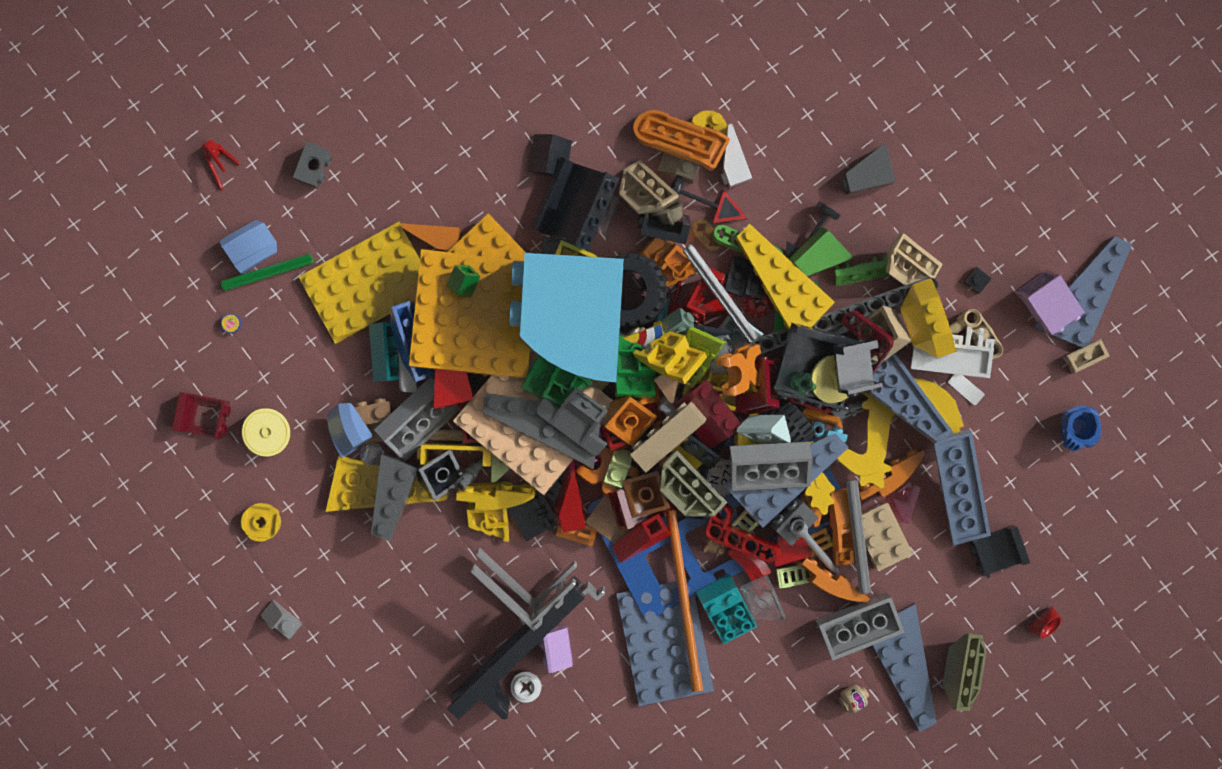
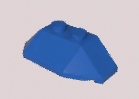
M408 301L390 307L391 329L403 365L414 382L433 376L435 369L409 367L415 313L414 303Z

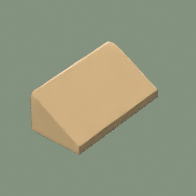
M1100 339L1067 355L1066 359L1073 374L1109 357V354Z

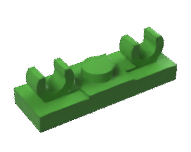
M883 255V261L878 262L876 257H873V262L860 263L854 267H850L849 263L846 262L844 269H840L838 264L835 265L834 281L836 287L891 276L886 272L887 256Z

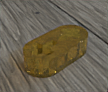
M698 219L692 226L694 235L707 250L717 251L721 245L716 243V248L715 246L710 247L708 245L710 241L707 236H710L712 239V231L714 229L706 220ZM698 223L700 225L705 224L704 230L707 233L706 235L702 231H696Z

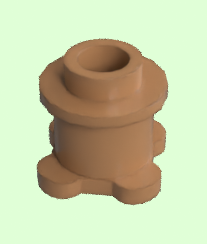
M707 538L703 544L702 553L708 551L717 558L719 555H723L726 546Z

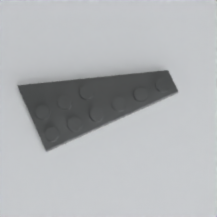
M486 393L483 414L594 469L596 455L589 453L538 415L537 408L541 401ZM601 421L592 432L596 436H599Z

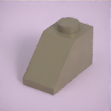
M663 152L657 171L673 177L680 176L684 181L693 183L699 165Z

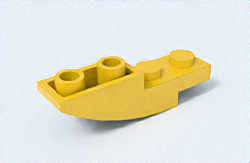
M510 482L498 483L496 490L490 487L474 488L472 485H468L464 491H457L456 500L475 502V510H498L514 507L533 499L536 489L529 484L513 485Z

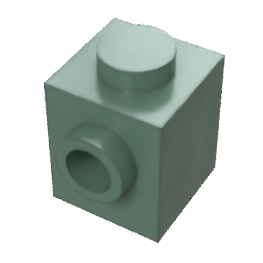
M681 308L662 319L664 334L671 331L687 336L688 329L694 327L693 316Z

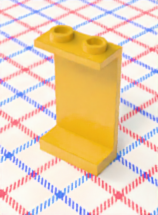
M424 443L417 450V460H420L422 465L429 461V449L483 451V466H492V453L481 444Z

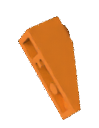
M401 223L403 229L443 252H448L460 240L461 229L458 227Z

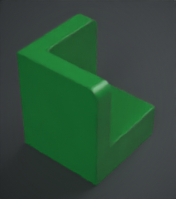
M454 265L447 286L457 296H472L480 275L470 265Z

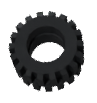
M782 399L779 401V408L769 410L766 415L785 416L791 439L790 443L807 442L816 435L813 426L788 399Z

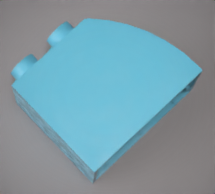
M524 253V261H513L512 285L523 286L522 301L511 302L509 326H519L521 338L535 352L561 369L593 380L616 382L624 259Z

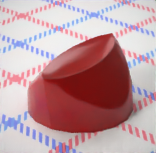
M1051 606L1029 626L1028 630L1042 639L1047 638L1057 630L1062 618L1055 608Z

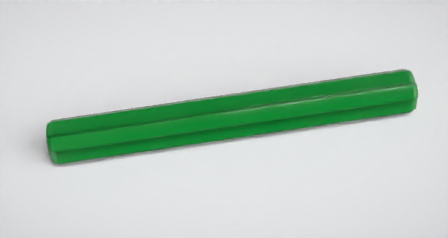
M305 254L221 281V286L225 291L313 264L314 260L311 254Z

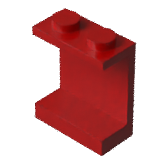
M709 267L723 287L725 274ZM702 278L686 306V313L689 312L693 316V324L696 325L699 323L704 325L706 312L696 307L707 286Z

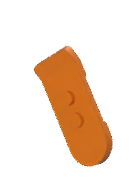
M649 110L640 114L633 126L635 137L641 144L701 165L710 171L715 169L730 142L728 136L717 130L686 122L659 110Z

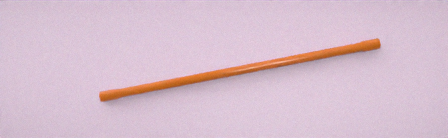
M660 401L655 402L657 404V408L659 406ZM658 410L660 421L653 423V427L656 429L663 425L661 423L662 416L660 410ZM667 455L659 461L660 474L662 463L668 458ZM666 509L690 669L692 692H698L703 690L699 671L676 510L667 511Z

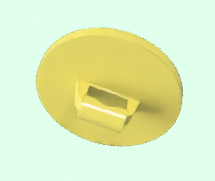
M834 355L824 357L812 370L810 378L812 391L824 402H841L848 397L846 394L838 392Z
M265 408L252 412L245 419L241 434L245 446L252 453L268 457L278 454L286 447L290 438V427L281 413Z

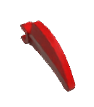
M729 548L727 551L729 556L735 559L746 571L754 584L755 593L758 596L761 595L759 592L760 587H765L769 591L767 582L763 581L764 577L771 573L767 563Z

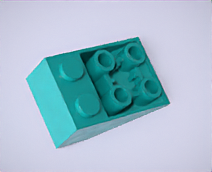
M730 574L696 591L723 644L757 627Z

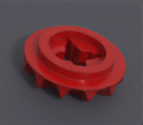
M766 292L764 299L761 300L765 306H758L756 310H754L755 303L750 299L743 298L742 300L744 311L754 318L766 316L771 311L773 304Z

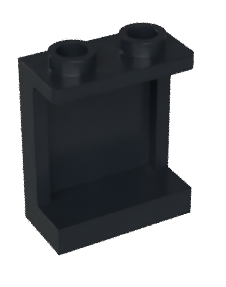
M649 213L639 214L638 228H640L641 235L686 245L691 227L690 216L683 214L680 225L674 224V226H671L670 224L663 225L659 220L648 218Z

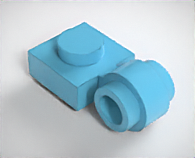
M821 422L811 424L814 430L817 426L821 429L819 433L815 432L816 435L814 437H827L836 433L843 442L847 440L848 435L843 434L842 429L832 427L830 431L826 430L825 425Z

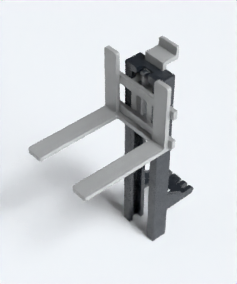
M481 548L476 550V556L531 606L529 615L475 564L471 567V573L525 623L451 694V698L454 701L448 706L447 710L458 720L480 699L501 719H507L510 698L502 692L499 680L583 601L587 593L596 601L605 594V587L603 585L597 590L589 581L583 584L575 575L565 584V578L577 567L575 560L536 598H533ZM557 587L556 593L545 603V597Z

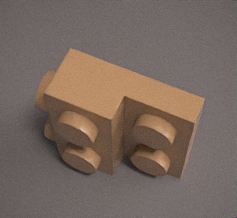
M382 398L374 400L375 404L367 405V401L355 403L356 407L354 408L373 435V437L361 445L383 441L374 430L393 413L391 401L386 402V399Z

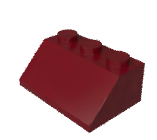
M708 380L701 381L672 404L677 409L684 402L686 404L692 402L705 416V423L693 433L709 449L728 439L741 425L740 421Z

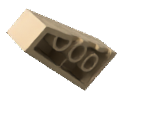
M692 402L681 404L676 409L677 413L673 417L667 416L661 422L663 424L658 429L653 428L643 442L639 440L632 447L634 450L630 455L645 472L705 423V416Z

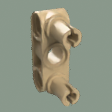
M970 309L963 311L956 319L957 321L950 325L952 335H957L963 330L966 331L967 327H972L971 340L976 346L979 328H984L982 347H985L986 338L995 339L994 346L996 352L993 355V359L1002 355V344L978 310ZM969 313L974 315L973 323L967 321Z

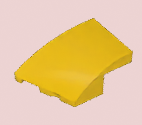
M671 331L662 335L659 339L650 342V346L642 351L636 350L633 352L634 357L651 369L682 384H685L707 358L704 351L689 347L686 336Z
M505 481L470 483L469 485H472L474 488L490 487L496 490L498 483ZM469 502L467 508L469 528L482 531L489 536L494 535L502 538L505 542H509L508 508L475 510V502Z

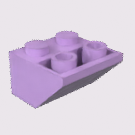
M568 626L554 627L540 641L541 649H545L546 652L543 657L544 668H548L549 673L573 666Z

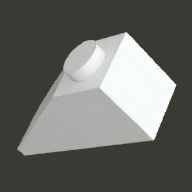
M730 124L727 127L726 135L729 137L730 142L724 152L723 174H721L724 185L728 184V187L732 188L750 181L752 176L734 127Z

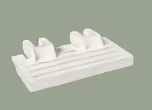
M967 327L964 345H962L963 336L952 335L956 348L955 353L936 358L913 347L911 369L990 378L995 339L986 338L985 347H982L984 328H979L977 346H971L972 327Z

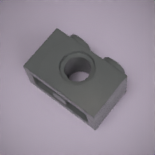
M306 141L293 178L318 188L325 180L326 174L324 172L326 166L329 167L332 162V152ZM313 161H318V168L316 170L310 169V164Z
M798 498L792 500L787 505V509L782 514L777 515L770 525L791 546L800 537H796L791 532L790 520L796 517V520H803L809 528L819 518Z

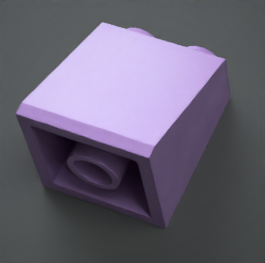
M1048 269L1016 291L1017 295L1044 330L1051 335L1062 332L1066 325L1076 322L1080 319V315L1085 313L1061 275Z

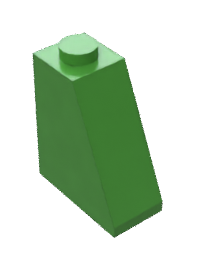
M822 226L789 259L806 276L850 260L852 255L829 230Z

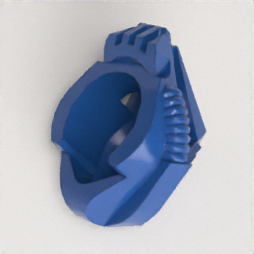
M1080 405L1063 413L1060 432L1065 448L1073 452L1082 449L1084 446L1090 448L1098 443L1101 439V422L1097 410L1093 407Z

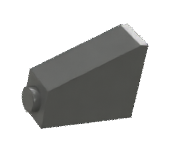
M887 144L879 147L843 176L841 180L842 188L844 191H847V195L890 185L895 182Z

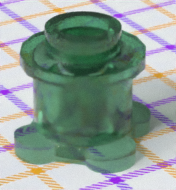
M798 373L791 379L792 389L801 396H806L807 392L811 390L814 391L816 384L813 383L810 373Z

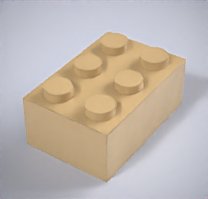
M882 501L861 511L866 552L874 569L880 571L913 555L888 502Z

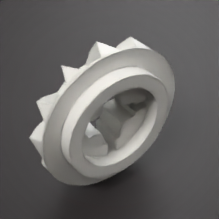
M521 672L513 678L511 692L518 701L532 702L541 692V682L537 675L531 672ZM532 681L530 685L531 691L526 689L520 692L523 688L522 682L527 684Z

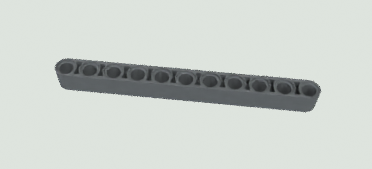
M932 277L918 280L824 314L812 328L819 329V327H825V329L820 330L835 334L848 332L850 330L843 323L836 322L838 320L843 321V316L846 313L855 310L867 318L876 311L872 308H880L881 306L896 309L897 313H900V308L912 284L931 278L938 292L939 283ZM854 316L849 317L851 319V324L856 323L854 321ZM785 328L765 335L751 343L746 342L742 346L760 344L761 354L756 357L755 361L760 357H767L769 360L782 355L785 345L783 340L787 339L789 329ZM765 346H770V347H772V348H770V349H765L764 347H765Z

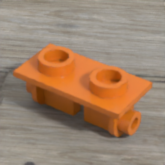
M586 525L584 529L563 533L562 526H558L556 536L593 546L597 531L591 526Z

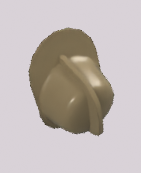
M677 199L666 209L658 213H652V216H656L663 225L670 224L674 226V223L683 216L682 200Z

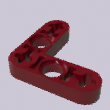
M852 310L843 316V324L847 329L861 339L877 340L878 348L882 344L881 341L883 339L886 340L885 344L887 346L881 348L880 351L877 350L878 348L870 350V353L875 354L878 358L876 364L872 363L874 375L894 345L893 338L861 313ZM854 316V321L856 323L851 324V319L849 317ZM865 326L872 329L871 337L864 334Z

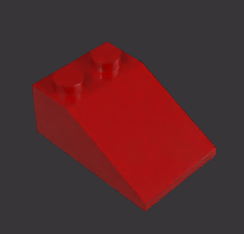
M573 461L566 468L557 498L558 505L555 506L557 525L562 526L563 533L586 528Z

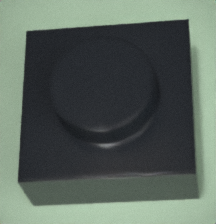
M975 267L963 283L980 294L992 278L978 267Z

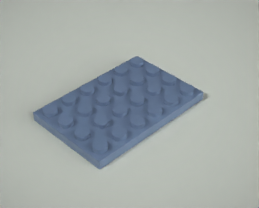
M676 581L659 584L662 588L660 597L663 599L661 600L663 607L673 602L670 591L677 588ZM630 590L616 593L639 706L713 692L714 689L695 596L689 599L699 671L703 690L698 692H692L690 669L680 604L672 608H666L658 616L654 612L648 611L644 617ZM648 592L643 593L641 601L645 604L650 603L652 595Z

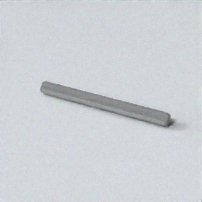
M693 245L685 247L683 253L749 343L756 340L758 337L756 332Z
M849 480L846 482L859 592L867 594L871 592L859 487L857 480Z

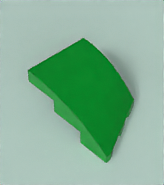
M619 335L615 397L654 398V376L657 372L642 363L633 354L634 351L638 350L640 352L645 348L636 342L631 343Z
M538 355L520 388L542 400L545 397L554 405L560 406L576 387L579 390H583L591 385L593 381L563 370L547 361L541 355Z

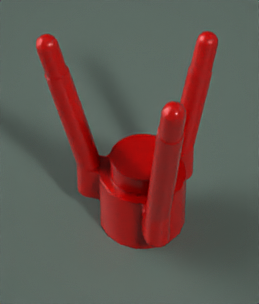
M210 140L201 146V150L219 189L223 190L211 160L216 162L222 172L226 170L218 159L221 155L220 151L236 165L239 166L240 162L228 153L220 143L216 144L213 140Z
M682 281L678 282L673 302L669 309L671 313L679 308L686 312L685 307L698 285L697 281L690 289L682 305L677 304L676 306ZM701 296L696 307L704 300V296Z

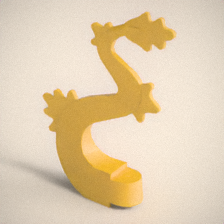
M914 378L953 433L960 432L959 428L964 427L956 401L951 395L933 382ZM862 391L860 393L868 397V400L861 405L863 409L869 410L867 450L865 454L860 455L847 449L836 460L851 473L860 476L859 484L861 487L867 483H872L882 489L884 488V474L892 470L889 465L883 462L886 457L890 423L895 414L868 393ZM821 473L807 487L805 495L812 497L810 503L812 508L816 507L822 515H826L828 506L834 504V499L830 496V493L834 492L835 488L828 481L824 473Z

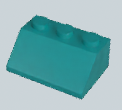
M391 322L369 324L373 382L399 380V350L391 329Z

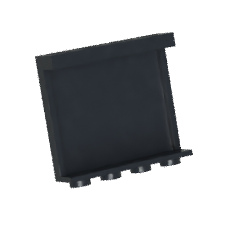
M561 157L531 228L589 251L619 178L608 172L603 173Z
M791 323L771 390L781 399L787 400L788 397L794 398V401L802 404L808 401L812 402L811 405L823 408L824 405L829 406L828 409L840 412V409L848 411V408L844 406L845 400L837 403H827L819 399L812 391L810 378L813 368L821 359L834 355L833 346L858 341L859 339Z

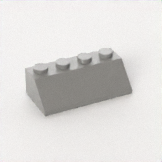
M431 377L374 430L404 461L409 459L422 444L429 440L460 410L458 405L434 410V379Z
M809 442L730 446L732 491L809 487L811 485L812 454Z
M887 592L870 598L868 602H859L815 620L832 661L905 633L893 600Z

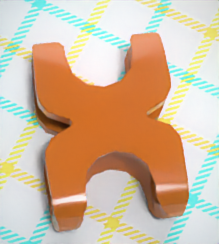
M747 344L736 348L734 354L724 353L716 357L717 367L724 366L728 371V380L722 386L723 395L735 396L746 392L750 384L752 386L760 385L759 373L755 369V359L761 354L760 344Z
M605 447L597 455L601 462L600 468L589 470L584 466L577 467L575 473L589 485L602 483L601 492L609 498L608 493L618 489L603 483L613 454ZM631 465L628 469L626 477L632 478L641 475L640 472Z

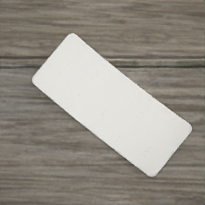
M954 374L948 381L952 387L973 405H977L985 395L963 375Z

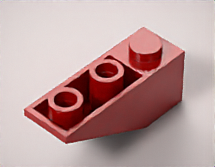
M657 514L633 529L614 544L612 548L620 563H623L669 537L671 534L661 516Z

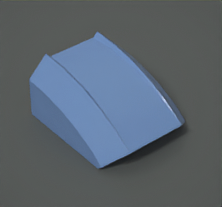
M257 220L243 226L219 241L234 266L242 274L247 273L277 253L276 240L266 225Z
M351 403L337 404L327 413L329 432L341 458L350 455L361 444L373 437Z

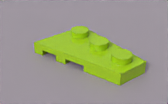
M691 327L688 329L686 337L689 347L704 351L707 356L705 361L685 383V385L693 388L698 384L726 342Z

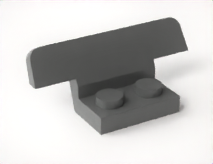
M577 387L566 398L560 408L545 397L537 408L538 415L589 453L598 455L607 445L606 442L592 432L608 410Z

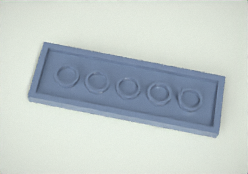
M968 429L953 433L936 444L933 443L951 542L953 545L988 537L991 534L972 431Z

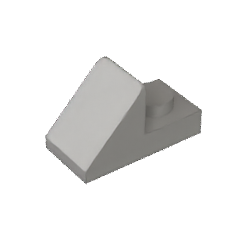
M272 600L261 614L271 630L276 628L289 640L303 624L275 600Z

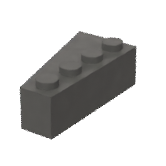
M381 454L371 530L372 535L387 541L393 539L415 483L418 466L387 454Z

